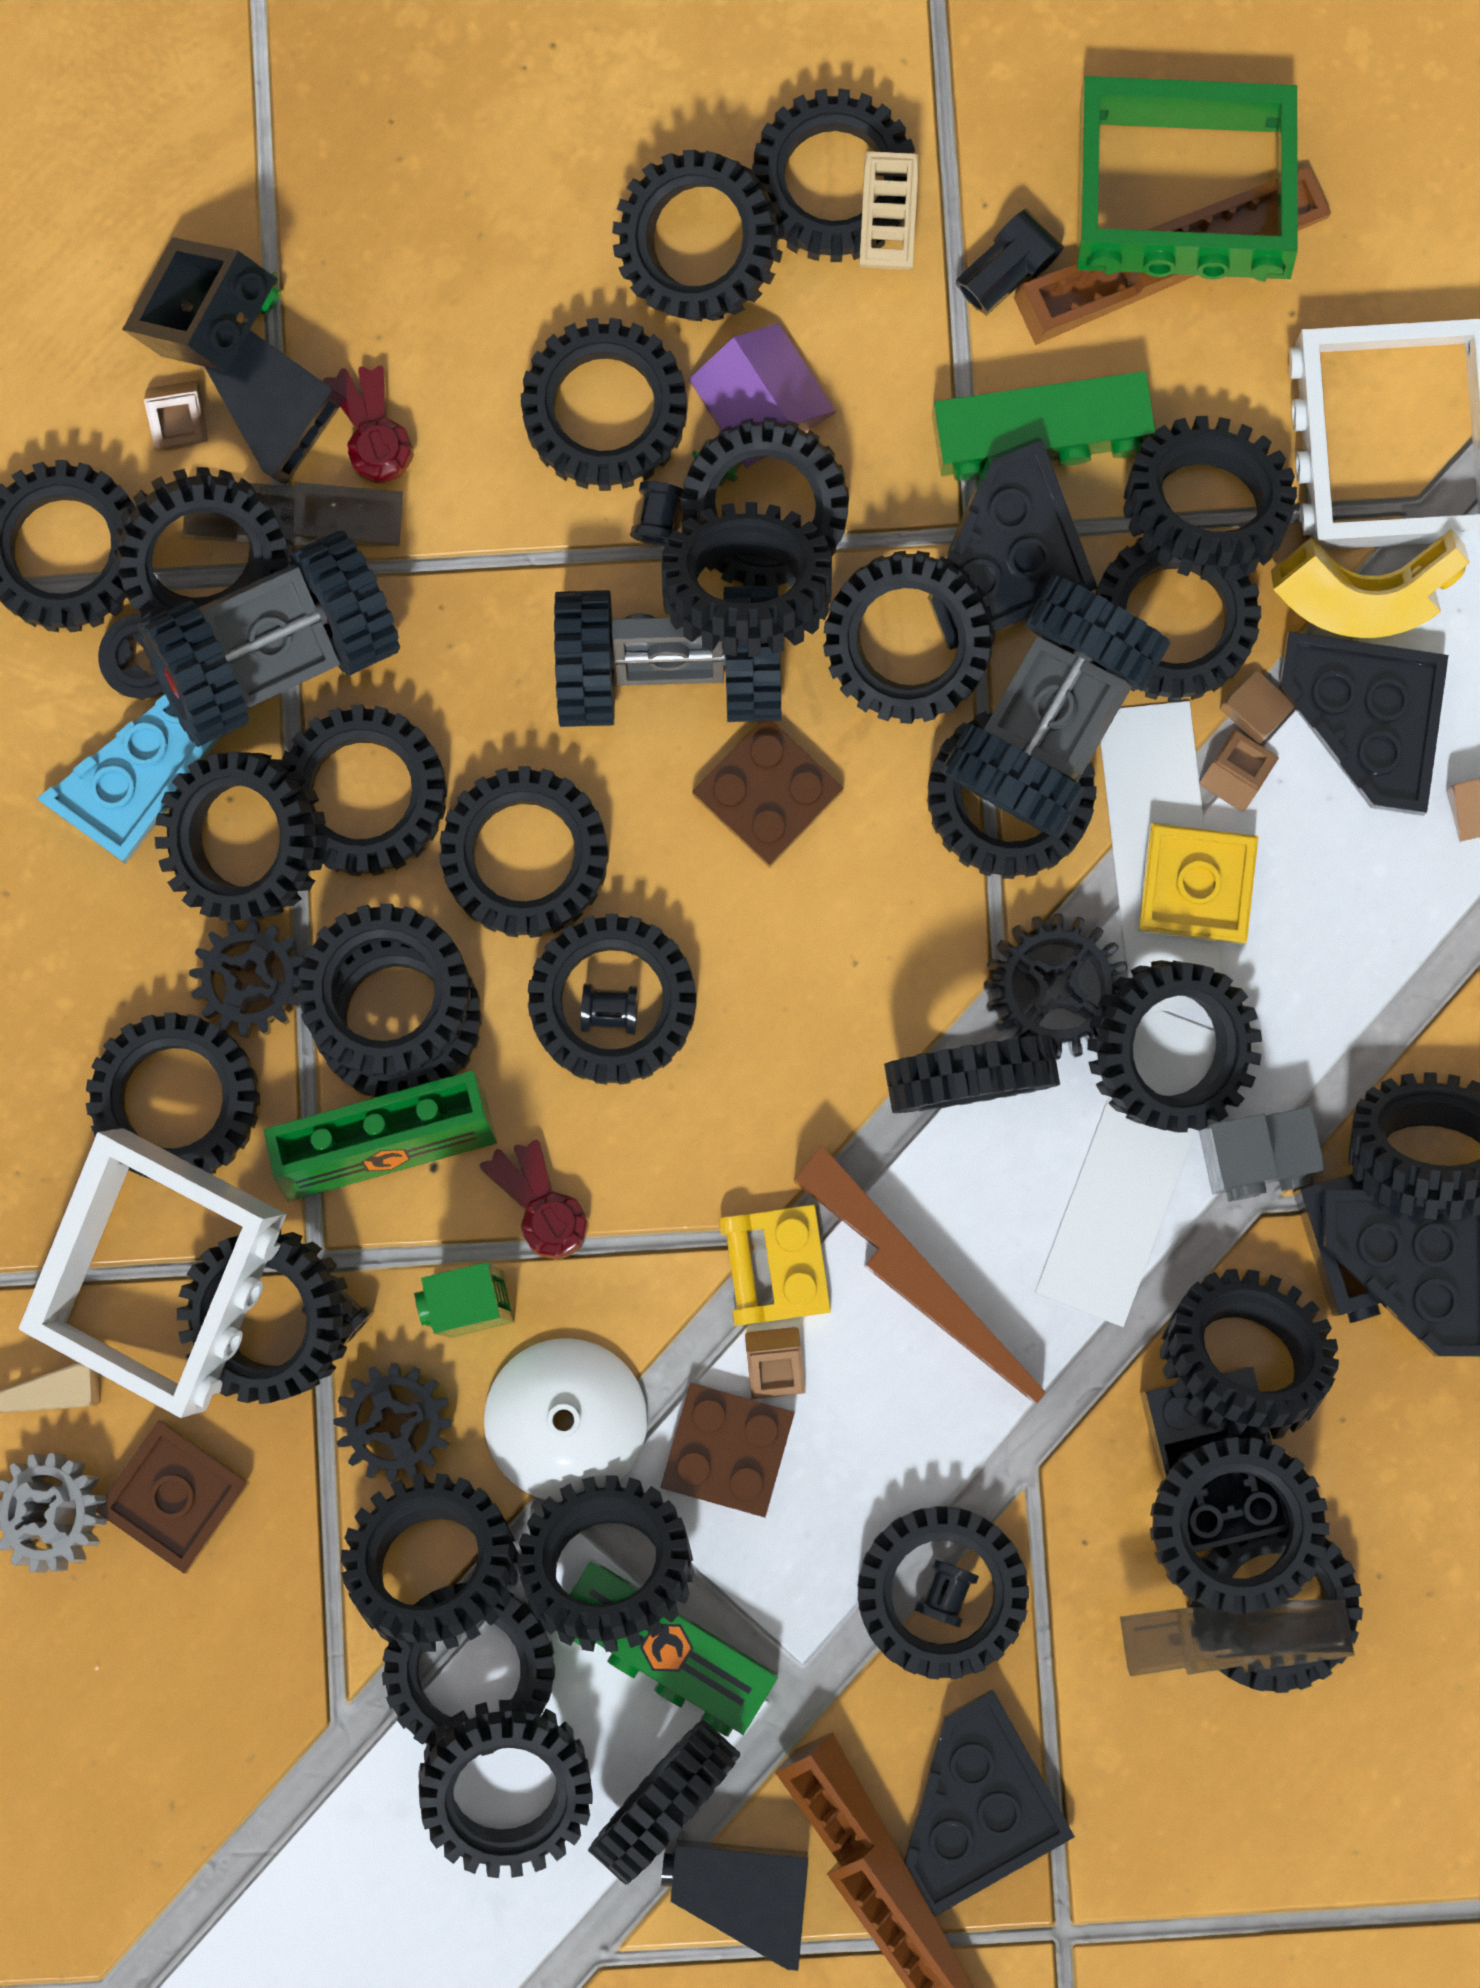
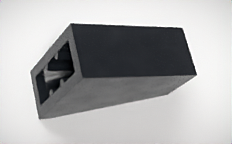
M249 330L227 372L205 367L262 471L284 485H287L346 399V397L252 330Z
M678 1839L676 1841L675 1853L664 1852L661 1886L672 1887L670 1902L787 1970L798 1971L808 1852Z

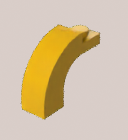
M1450 529L1404 567L1384 575H1361L1340 566L1311 537L1271 570L1274 591L1289 607L1308 622L1339 635L1377 638L1406 632L1424 624L1441 613L1435 591L1439 587L1443 590L1455 584L1465 573V566L1470 561L1465 543Z

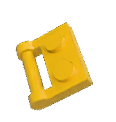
M815 1205L718 1219L720 1235H726L737 1307L736 1310H732L734 1327L831 1313ZM764 1230L774 1304L758 1306L748 1232Z

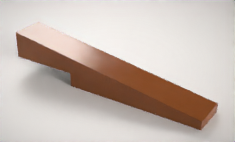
M1309 167L1298 171V231L1327 219L1331 214ZM1278 179L1148 230L1278 236ZM1077 263L1022 284L1014 300L1035 345L1196 275L1171 274L1166 277H1153L1146 273L1117 272L1104 275V271L1077 270Z
M821 1145L794 1178V1183L878 1249L864 1267L1030 1401L1038 1403L1046 1393L1042 1387Z
M831 1732L797 1748L775 1773L838 1861L827 1875L907 1988H973L834 1733Z

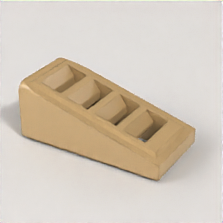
M892 152L865 153L859 268L913 270L919 155ZM875 175L906 177V181L875 180ZM874 195L905 197V204L874 203ZM873 218L904 219V227L872 225ZM871 240L903 241V249L871 248Z
M76 1363L0 1390V1413L97 1406V1403H100L99 1373L81 1363Z

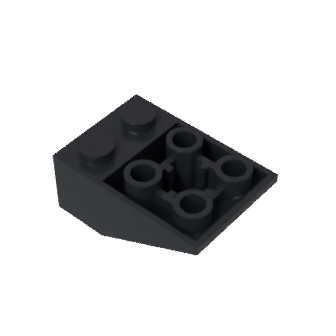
M1242 1367L1221 1372L1232 1382L1247 1389L1259 1391L1253 1367ZM1175 1383L1140 1391L1152 1445L1163 1480H1165L1173 1465L1183 1459L1189 1452L1213 1441L1234 1438L1228 1435L1230 1422L1223 1419L1217 1430L1206 1425L1212 1414L1206 1408H1203L1194 1417L1186 1409L1193 1396L1188 1394L1177 1399L1172 1392ZM1249 1426L1245 1428L1239 1439L1250 1438ZM1268 1431L1263 1439V1443L1272 1445ZM1227 1473L1215 1477L1198 1492L1189 1510L1188 1531L1190 1542L1195 1552L1290 1530L1288 1511L1281 1496L1270 1484L1256 1476L1245 1473Z

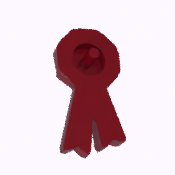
M377 366L371 371L365 367H359L358 374L363 393L362 397L359 395L348 371L342 368L336 378L326 377L323 379V382L346 397L340 408L356 429L347 443L348 455L354 472L375 484L400 478L406 472L414 457V448L405 427L387 418V374L383 366Z
M537 1139L533 1140L527 1147L519 1144L514 1145V1152L523 1170V1175L519 1173L502 1150L496 1149L492 1161L482 1162L480 1168L525 1209L521 1231L532 1252L541 1257L560 1260L578 1251L586 1239L589 1227L587 1215L577 1199L552 1191L540 1142Z

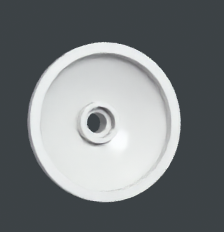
M559 1338L547 1340L530 1346L517 1354L497 1375L485 1405V1437L494 1461L513 1484L535 1497L545 1500L550 1496L555 1502H562L563 1498L560 1488L570 1483L575 1494L585 1491L582 1479L594 1477L597 1488L605 1487L606 1475L618 1476L620 1482L628 1474L637 1461L644 1445L647 1431L646 1402L634 1374L611 1351L592 1342L580 1339ZM562 1409L569 1410L574 1416V1424L567 1431H561L554 1425V1416Z

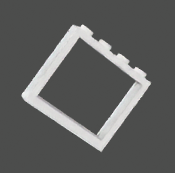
M1480 319L1302 329L1295 342V347H1289L1290 364L1288 366V374L1290 379H1298L1299 399L1292 400L1291 417L1293 430L1302 431L1303 451L1296 452L1295 470L1297 483H1306L1307 504H1300L1299 523H1302L1303 536L1310 535V538L1313 537L1324 550L1433 544L1450 529L1463 542L1480 541ZM1465 344L1478 514L1333 523L1320 352Z
M124 1128L97 1132L19 1330L180 1418L206 1411L212 1395L221 1391L222 1381L219 1380L226 1360H229L235 1354L241 1343L242 1331L239 1329L245 1314L256 1304L261 1295L263 1283L260 1281L267 1261L276 1255L281 1246L276 1240L287 1214ZM129 1167L242 1226L179 1383L168 1379L67 1324Z

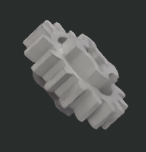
M49 1453L47 1458L45 1455L31 1454L28 1455V1466L21 1463H13L9 1466L14 1478L12 1481L0 1480V1491L4 1493L2 1500H0V1531H3L4 1537L0 1540V1551L15 1550L11 1563L15 1566H27L29 1564L30 1572L47 1573L48 1569L51 1572H64L68 1570V1561L71 1563H83L86 1560L85 1552L82 1549L83 1545H99L100 1540L92 1531L94 1526L106 1525L107 1519L96 1515V1507L107 1502L106 1496L93 1495L91 1489L99 1481L97 1475L81 1476L84 1470V1462L80 1460L67 1461L65 1454ZM53 1476L61 1480L63 1484L61 1486H53L52 1483L44 1482L42 1478ZM35 1539H41L45 1544H51L53 1548L45 1550L37 1547L32 1542Z

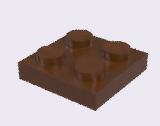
M760 721L692 791V795L770 868L838 798L844 788L773 721Z
M690 1382L660 1488L766 1518L795 1412Z
M158 1420L107 1493V1502L98 1506L96 1512L183 1574H186L250 1482L165 1422Z

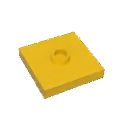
M1151 823L1149 827L1138 932L1246 944L1259 836Z

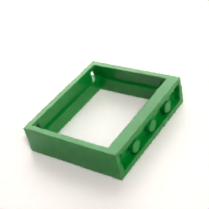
M1084 76L1080 103L1077 270L1104 271V275L1117 272L1146 273L1153 277H1166L1171 274L1199 275L1202 278L1211 280L1224 277H1248L1265 282L1266 278L1291 279L1298 252L1297 85ZM1100 125L1278 132V236L1098 228Z

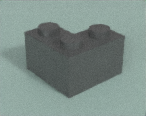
M1312 1106L1270 1115L1262 1113L1212 1123L1199 1131L1212 1195L1226 1192L1228 1202L1260 1196V1194L1267 1193L1265 1184L1278 1181L1281 1191L1313 1185L1311 1175L1325 1171Z

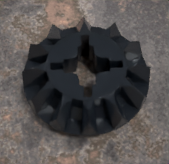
M135 614L117 621L107 630L99 646L98 662L104 679L115 691L122 696L143 701L146 698L164 694L155 674L150 676L139 665L132 668L129 667L128 663L135 658L130 640L134 638L138 645L142 647L144 645L140 638V629L138 627V623L144 620L141 614Z

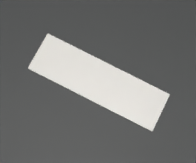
M1190 701L1120 708L1100 743L1125 959L1128 966L1127 976L1128 978L1133 977L1131 969L1139 965L1152 967L1151 962L1159 960L1170 962L1175 960L1205 965L1214 968V972L1222 973L1218 941L1138 932L1150 824L1156 823L1205 829ZM1175 996L1157 1003L1147 1013L1198 1008L1201 1006L1186 996Z
M1164 1011L1146 1013L1136 1029L1133 1042L1134 1061L1139 1075L1147 1086L1164 1096L1181 1094L1196 1086L1207 1074L1216 1050L1214 1030ZM1108 1097L1035 1294L1124 1327L1197 1130L1188 1128V1132L1177 1133L1133 1122L1125 1118L1127 1114L1114 1110L1108 1104L1112 1098Z

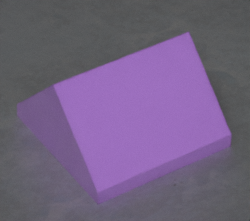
M779 323L734 336L689 378L691 385L721 430L729 425L731 428L740 425L742 420L753 418V422L764 421V417L776 418L778 423L787 424L788 420L798 423V428L806 432L836 412ZM766 456L743 460L742 463L747 469Z

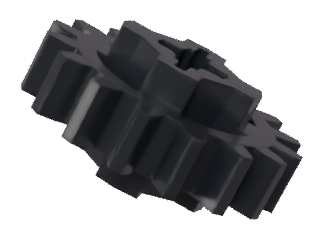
M256 919L249 920L246 931L242 932L235 922H227L228 936L222 938L211 931L208 936L214 946L210 952L199 948L195 951V954L204 961L203 968L189 970V976L202 981V986L191 992L192 998L195 1000H208L209 1003L204 1007L201 1014L207 1019L221 1014L218 1027L225 1032L234 1023H238L239 1034L242 1037H249L252 1025H258V1028L264 1035L271 1034L270 1021L276 1018L285 1025L290 1023L289 1017L284 1011L288 1005L301 1008L297 996L294 995L295 989L300 988V980L298 975H296V970L304 967L306 959L303 956L291 957L289 955L297 945L291 937L284 939L280 943L277 942L280 929L274 924H271L263 934L260 933L259 922ZM254 943L251 944L246 953L234 957L226 955L229 950L236 946ZM275 953L280 958L284 968V984L274 979L271 970ZM256 966L255 973L270 988L266 989L260 985L257 987L248 985L242 991L243 983L229 968L250 972ZM215 972L223 976L227 992L223 998L225 999L224 1003L221 1002L215 990ZM265 999L274 1002L262 1011L244 1014L253 1003Z
M391 1363L388 1376L383 1377L379 1369L373 1366L369 1368L371 1382L365 1384L363 1381L353 1378L350 1384L356 1392L354 1398L339 1397L337 1401L348 1411L346 1417L333 1419V1425L346 1427L347 1435L336 1443L338 1447L352 1446L355 1452L348 1461L351 1466H355L364 1460L369 1463L366 1477L374 1478L382 1468L386 1469L388 1482H395L399 1476V1469L404 1468L408 1476L413 1479V1475L419 1474L417 1463L420 1461L430 1467H434L437 1464L435 1456L431 1453L434 1447L448 1449L450 1445L445 1438L439 1435L441 1429L454 1426L453 1420L441 1418L440 1410L446 1408L451 1402L449 1398L435 1400L432 1394L437 1389L439 1382L433 1379L424 1385L420 1384L421 1369L413 1367L407 1377H402L399 1363ZM391 1386L406 1387L419 1395L422 1401L411 1405L397 1399ZM372 1395L374 1409L368 1422L358 1426L360 1409L365 1400ZM390 1407L395 1414H412L417 1412L416 1416L407 1419L408 1422L400 1426L402 1435L396 1438L393 1431L371 1433L372 1429L381 1426L380 1423L387 1420L386 1410ZM430 1419L428 1436L423 1445L416 1451L413 1441L416 1430L420 1423ZM379 1441L390 1446L396 1460L384 1459L375 1455L366 1447V1444Z

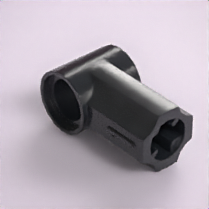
M1028 208L1015 215L997 234L993 241L995 244L956 279L955 284L962 292L964 298L976 310H979L986 316L1027 278L1033 280L1044 272L1064 249V245Z

